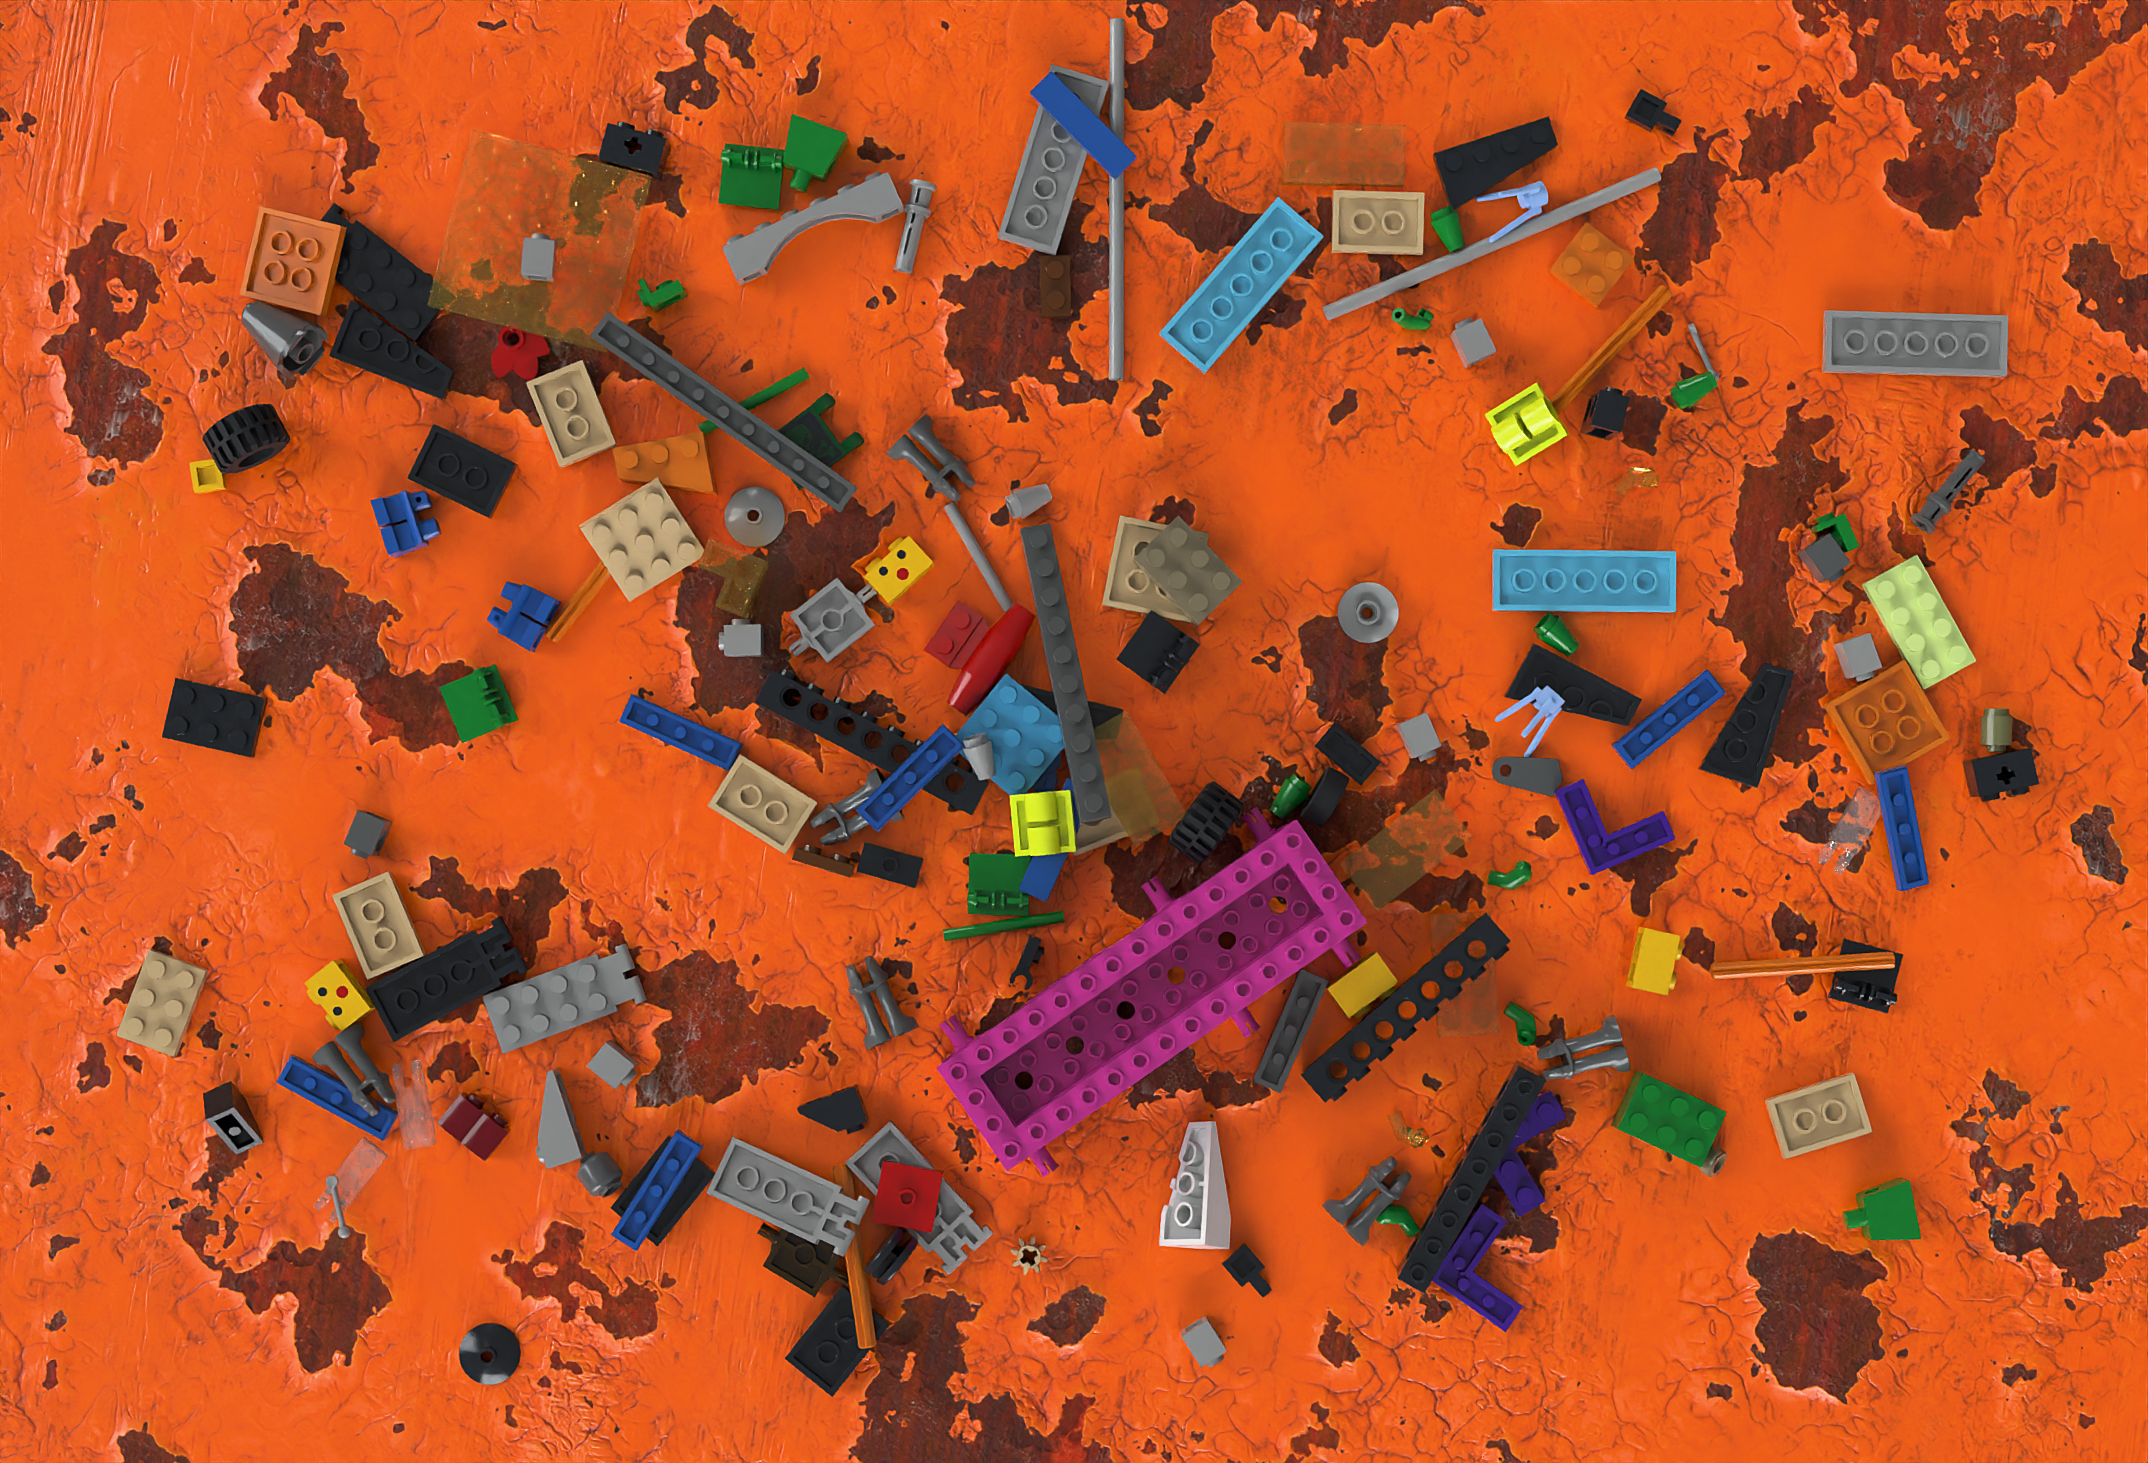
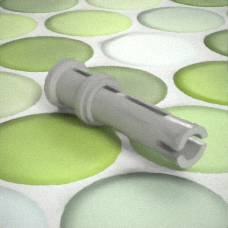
M911 179L910 181L912 190L909 202L904 206L907 217L894 270L913 274V266L924 220L928 219V216L931 214L929 209L933 191L937 189V185L919 179Z

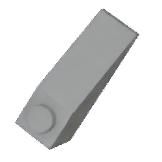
M559 1068L547 1072L537 1138L539 1146H536L537 1157L541 1164L545 1163L547 1169L582 1158L587 1154Z

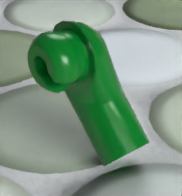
M1396 308L1392 312L1391 317L1393 321L1404 329L1426 330L1431 326L1430 322L1433 320L1434 315L1428 310L1420 309L1416 317L1402 308Z
M1519 861L1516 863L1515 869L1509 873L1490 870L1487 884L1515 890L1530 880L1532 876L1531 865L1526 861Z
M1511 1001L1506 1006L1503 1014L1516 1022L1518 1042L1523 1046H1529L1537 1037L1535 1018L1532 1014Z
M1389 1204L1376 1218L1377 1222L1381 1225H1386L1387 1223L1399 1224L1408 1238L1420 1231L1409 1211L1401 1205Z

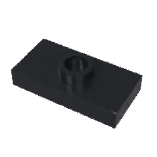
M1335 723L1331 725L1314 745L1315 748L1360 786L1381 763Z
M865 842L856 872L916 888L924 858Z

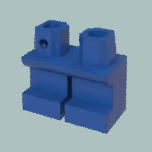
M405 490L393 496L370 500L378 526L382 528L380 532L389 556L396 558L428 546V540L442 534L436 518L421 521L419 512L432 508L429 493L426 491L410 493Z
M507 581L500 596L512 601L513 604L508 613L494 606L487 621L499 629L498 633L516 642L528 651L535 653L547 628L525 617L524 614L549 626L561 601L525 584L521 586Z

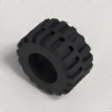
M256 404L235 411L216 422L203 435V441L219 471L228 474L248 470L271 459L290 442V436L272 404Z
M1215 781L1208 783L1170 834L1168 843L1197 864L1204 862L1215 850L1241 813L1243 802Z

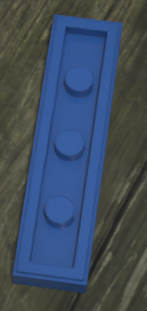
M1052 71L1030 91V95L1114 180L1137 159V156Z
M1706 669L1611 746L1626 765L1633 769L1720 699L1726 692Z
M631 694L619 720L621 723L728 771L732 768L743 746L742 743L634 694Z
M942 724L856 811L879 832L965 747L964 744Z
M1901 765L1876 772L1874 774L1896 888L1899 891H1905L1929 884L1907 766Z
M1067 778L1062 790H1072L1077 835L1082 823L1079 820L1072 782L1070 778ZM1069 852L1033 856L1019 890L1047 902Z
M295 1055L290 1056L276 1083L381 1140L387 1138L400 1112L374 1099L380 1108V1112L375 1116H371L359 1104L354 1103L352 1094L343 1081Z
M678 1129L611 1235L637 1251L704 1145Z

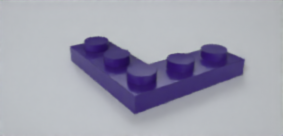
M1584 779L1554 791L1590 875L1676 839L1664 811L1655 813L1607 834Z
M1547 1090L1537 1096L1493 1173L1519 1217L1546 1201L1515 1148L1566 1118L1551 1090Z
M1480 1202L1459 1232L1432 1281L1506 1332L1523 1306L1477 1275L1473 1270L1507 1221Z

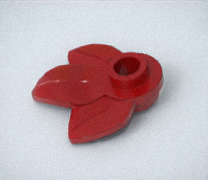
M508 324L500 330L498 335L499 345L491 354L492 369L498 378L506 376L513 370L521 378L531 381L536 378L539 371L537 357H543L550 353L548 343L541 335L527 333L518 324ZM518 335V343L511 345L509 343L510 336Z

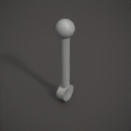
M1694 323L1687 325L1707 371H1710L1715 380L1718 381L1719 373L1714 371Z
M331 1175L326 1178V1185L331 1188L340 1226L338 1235L341 1238H347L350 1235V1229L346 1227L337 1185L339 1184V1178L336 1175Z

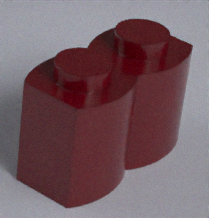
M463 1092L437 1123L450 1135L462 1142L475 1155L486 1161L511 1131L507 1126L509 1121L497 1111H494L493 1114L483 1107L485 1101L477 1094L470 1092L468 1095Z

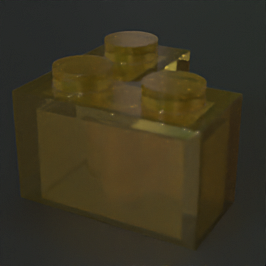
M709 538L698 567L725 578L715 607L738 617L748 619L769 563L766 560Z

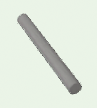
M955 502L946 505L944 509L1002 610L1007 612L1013 605L1011 599Z

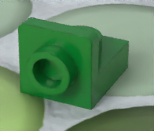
M644 278L638 280L642 289L638 290L637 293L645 307L650 305L655 313L687 297L679 280L674 282L672 280L664 281L656 287L657 290L654 292L651 291Z
M1830 512L1817 518L1818 525L1810 528L1813 534L1829 527L1830 534L1844 553L1859 547L1845 513L1835 517L1834 513Z

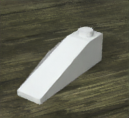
M1189 1122L1178 1157L1181 1165L1177 1178L1172 1177L1170 1188L1173 1189L1169 1204L1164 1205L1161 1213L1159 1246L1229 1249L1231 1215L1216 1122Z

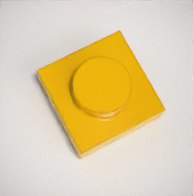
M213 459L189 463L194 493L200 494L227 489L226 476L219 471Z

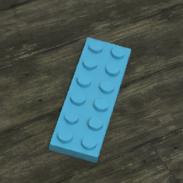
M1277 197L1160 331L1159 336L1205 374L1324 236L1282 199Z
M1492 550V611L1676 612V551Z

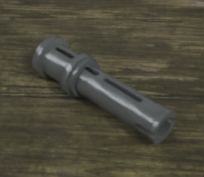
M1969 450L1937 492L1927 495V502L1918 513L1911 515V522L1923 532L1932 534L1935 531L1934 526L1944 514H1949L1951 511V502L1966 486L1980 466L1985 463L1984 457L1974 450Z

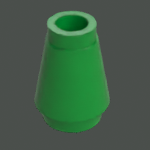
M1453 205L1430 214L1432 219L1430 224L1449 252L1466 245L1463 240L1464 236L1458 210H1454Z
M1707 371L1675 382V386L1670 388L1669 391L1678 408L1682 410L1686 407L1690 409L1714 388L1718 387L1712 373Z
M1546 614L1534 628V631L1538 634V639L1567 657L1573 654L1579 646L1575 637L1558 615Z
M1293 773L1290 778L1286 777L1269 809L1284 820L1287 815L1310 797L1308 793L1312 790V787L1301 777Z

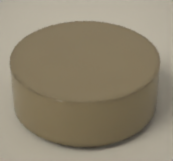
M1716 1145L1709 1150L1704 1164L1700 1168V1172L1708 1177L1717 1175L1725 1164L1727 1158L1726 1151Z

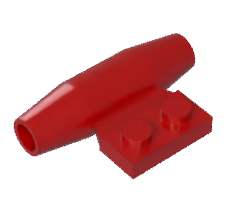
M957 601L924 649L949 668L962 669L946 701L949 705L965 716L973 710L993 689L1020 650L1035 615L1015 602L990 628L983 616L961 601Z

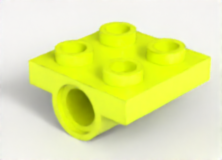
M1536 382L1485 414L1492 426L1491 431L1496 442L1506 454L1508 453L1515 466L1520 465L1569 435L1568 430L1539 382Z
M1072 790L1010 795L1015 857L1041 856L1077 851Z

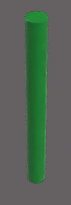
M803 367L738 404L750 411L810 377ZM709 420L698 425L700 431L705 435L719 428Z
M1063 910L943 929L945 941L1063 923L1065 919Z

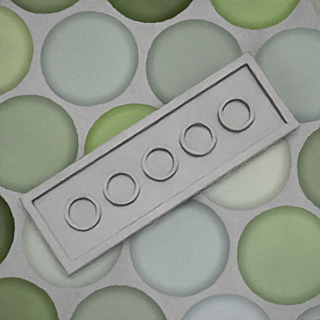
M1051 64L1049 73L1052 71L1099 118L1109 82ZM1040 104L999 230L998 239L1056 256L1088 153Z
M1826 310L1823 312L1822 372L1999 378L2007 376L2008 315Z

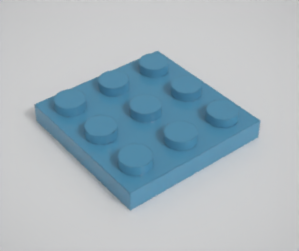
M1007 673L955 735L962 743L965 738L979 733H986L988 739H992L996 775L990 779L1009 795L1027 794L1064 749L1058 715ZM962 749L959 752V754H961L965 759L968 760Z

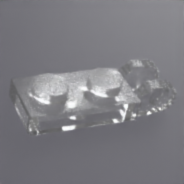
M1858 787L1830 834L1829 842L1820 853L1818 862L1823 865L1831 859L1837 846H1840L1846 851L1836 862L1834 871L1842 874L1846 870L1853 856L1858 854L1882 814L1879 797L1862 787Z
M419 1060L411 1062L414 1086L406 1087L404 1069L401 1064H395L392 1068L404 1150L437 1144L427 1083L425 1084L422 1065Z
M366 1137L359 1141L334 1174L339 1178L337 1189L343 1212L355 1201L389 1156ZM327 1185L325 1186L326 1190L313 1206L318 1211L324 1208L332 1197L331 1188ZM335 1208L328 1218L332 1222L338 1220Z

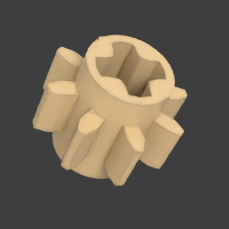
M1035 1235L1027 1242L1020 1237L1019 1249L1011 1248V1253L1018 1255V1258L1012 1263L1013 1267L1020 1264L1024 1267V1275H1026L1028 1269L1032 1268L1039 1273V1262L1048 1261L1047 1256L1041 1255V1251L1046 1248V1244L1043 1243L1038 1246L1035 1243ZM1027 1248L1030 1252L1036 1251L1034 1261H1031L1029 1258H1022L1024 1256V1249Z

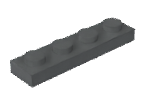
M1303 969L1299 970L1252 1078L1253 1082L1281 1093L1328 985V980Z

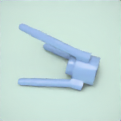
M1542 181L1521 188L1476 197V201L1481 202L1517 196L1521 208L1529 209V211L1489 238V242L1496 241L1530 217L1542 213L1541 206L1548 203V192Z
M1548 685L1543 690L1537 687L1530 695L1495 717V721L1499 722L1531 701L1537 700L1533 706L1539 712L1522 731L1521 735L1526 737L1544 716L1547 718L1530 743L1524 757L1531 756L1555 716L1562 710L1560 707L1565 702Z

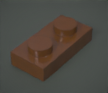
M1070 255L1040 256L1041 318L1071 317Z
M804 844L803 849L795 848L792 860L849 878L853 877L856 865L849 864L850 857L833 853L832 858L820 855L821 848Z

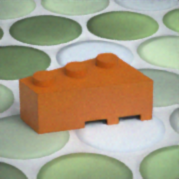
M703 432L612 448L617 478L622 482L645 485L658 477L665 488L718 495L708 439Z

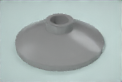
M744 488L734 494L729 500L725 509V525L729 534L740 544L748 547H762L773 542L782 532L785 524L784 507L779 498L765 488ZM753 510L759 512V518L756 521H750L748 518V514Z
M1364 582L1354 585L1345 592L1339 602L1338 620L1343 631L1352 639L1362 643H1374L1386 638L1394 630L1398 621L1399 609L1395 597L1386 587L1377 583ZM1364 608L1372 610L1373 614L1370 619L1363 618L1361 612Z

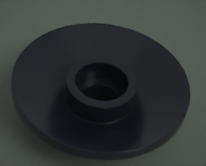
M484 1323L471 1329L463 1338L459 1349V1360L464 1372L472 1380L486 1385L498 1384L508 1379L517 1369L521 1357L520 1345L514 1333L507 1327L497 1323ZM484 1351L492 1353L493 1358L491 1361H486L483 1358Z

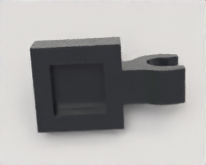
M1642 89L1638 92L1624 117L1649 132L1657 125L1670 136L1674 135L1681 123L1680 119L1663 111L1667 105L1666 102Z
M1030 934L1017 968L1010 976L1009 982L1011 984L1014 983L1018 975H1023L1027 979L1024 989L1029 990L1032 986L1033 977L1029 968L1032 962L1035 964L1039 963L1045 948L1039 945L1041 942L1040 938Z
M1245 1243L1222 1262V1265L1241 1287L1250 1282L1262 1297H1265L1272 1290L1271 1286L1259 1274L1265 1266Z

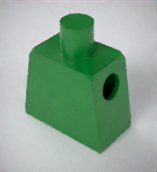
M792 114L783 157L785 168L794 172L789 187L806 193L811 179L826 182L848 145L847 134Z
M1902 1177L1857 1193L1858 1209L1842 1212L1846 1229L1862 1227L1864 1237L1870 1240L1921 1239L1911 1184L1909 1180Z

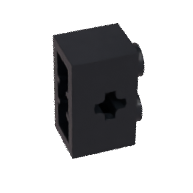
M620 121L617 122V125L608 123L598 159L603 165L661 180L670 144L661 132L647 129L646 133L636 131L635 126ZM639 144L641 150H635L634 154H632L629 147L635 148Z
M2031 748L1962 762L1970 797H1981L1982 802L1999 799L2000 792L2009 790L2011 795L2030 792L2029 786L2039 784ZM2005 772L2006 777L1998 780L1996 774Z

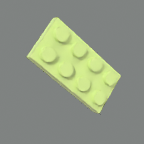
M1918 555L1912 556L1861 584L1903 660H1906L1922 690L1976 661Z

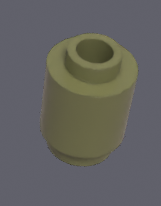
M1984 709V716H1981V746H1987V752H2006V746H2012V716H2009V709Z

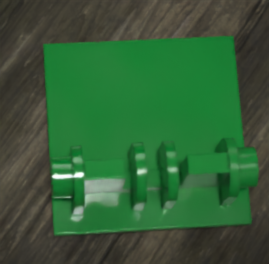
M725 143V148L721 152V162H723L718 203L779 210L785 150Z
M496 664L486 668H478L470 675L439 687L462 743L519 720Z
M970 853L967 897L968 914L1028 916L1029 894L1020 891L1019 887L1029 867L1030 855L1015 857L1014 854Z

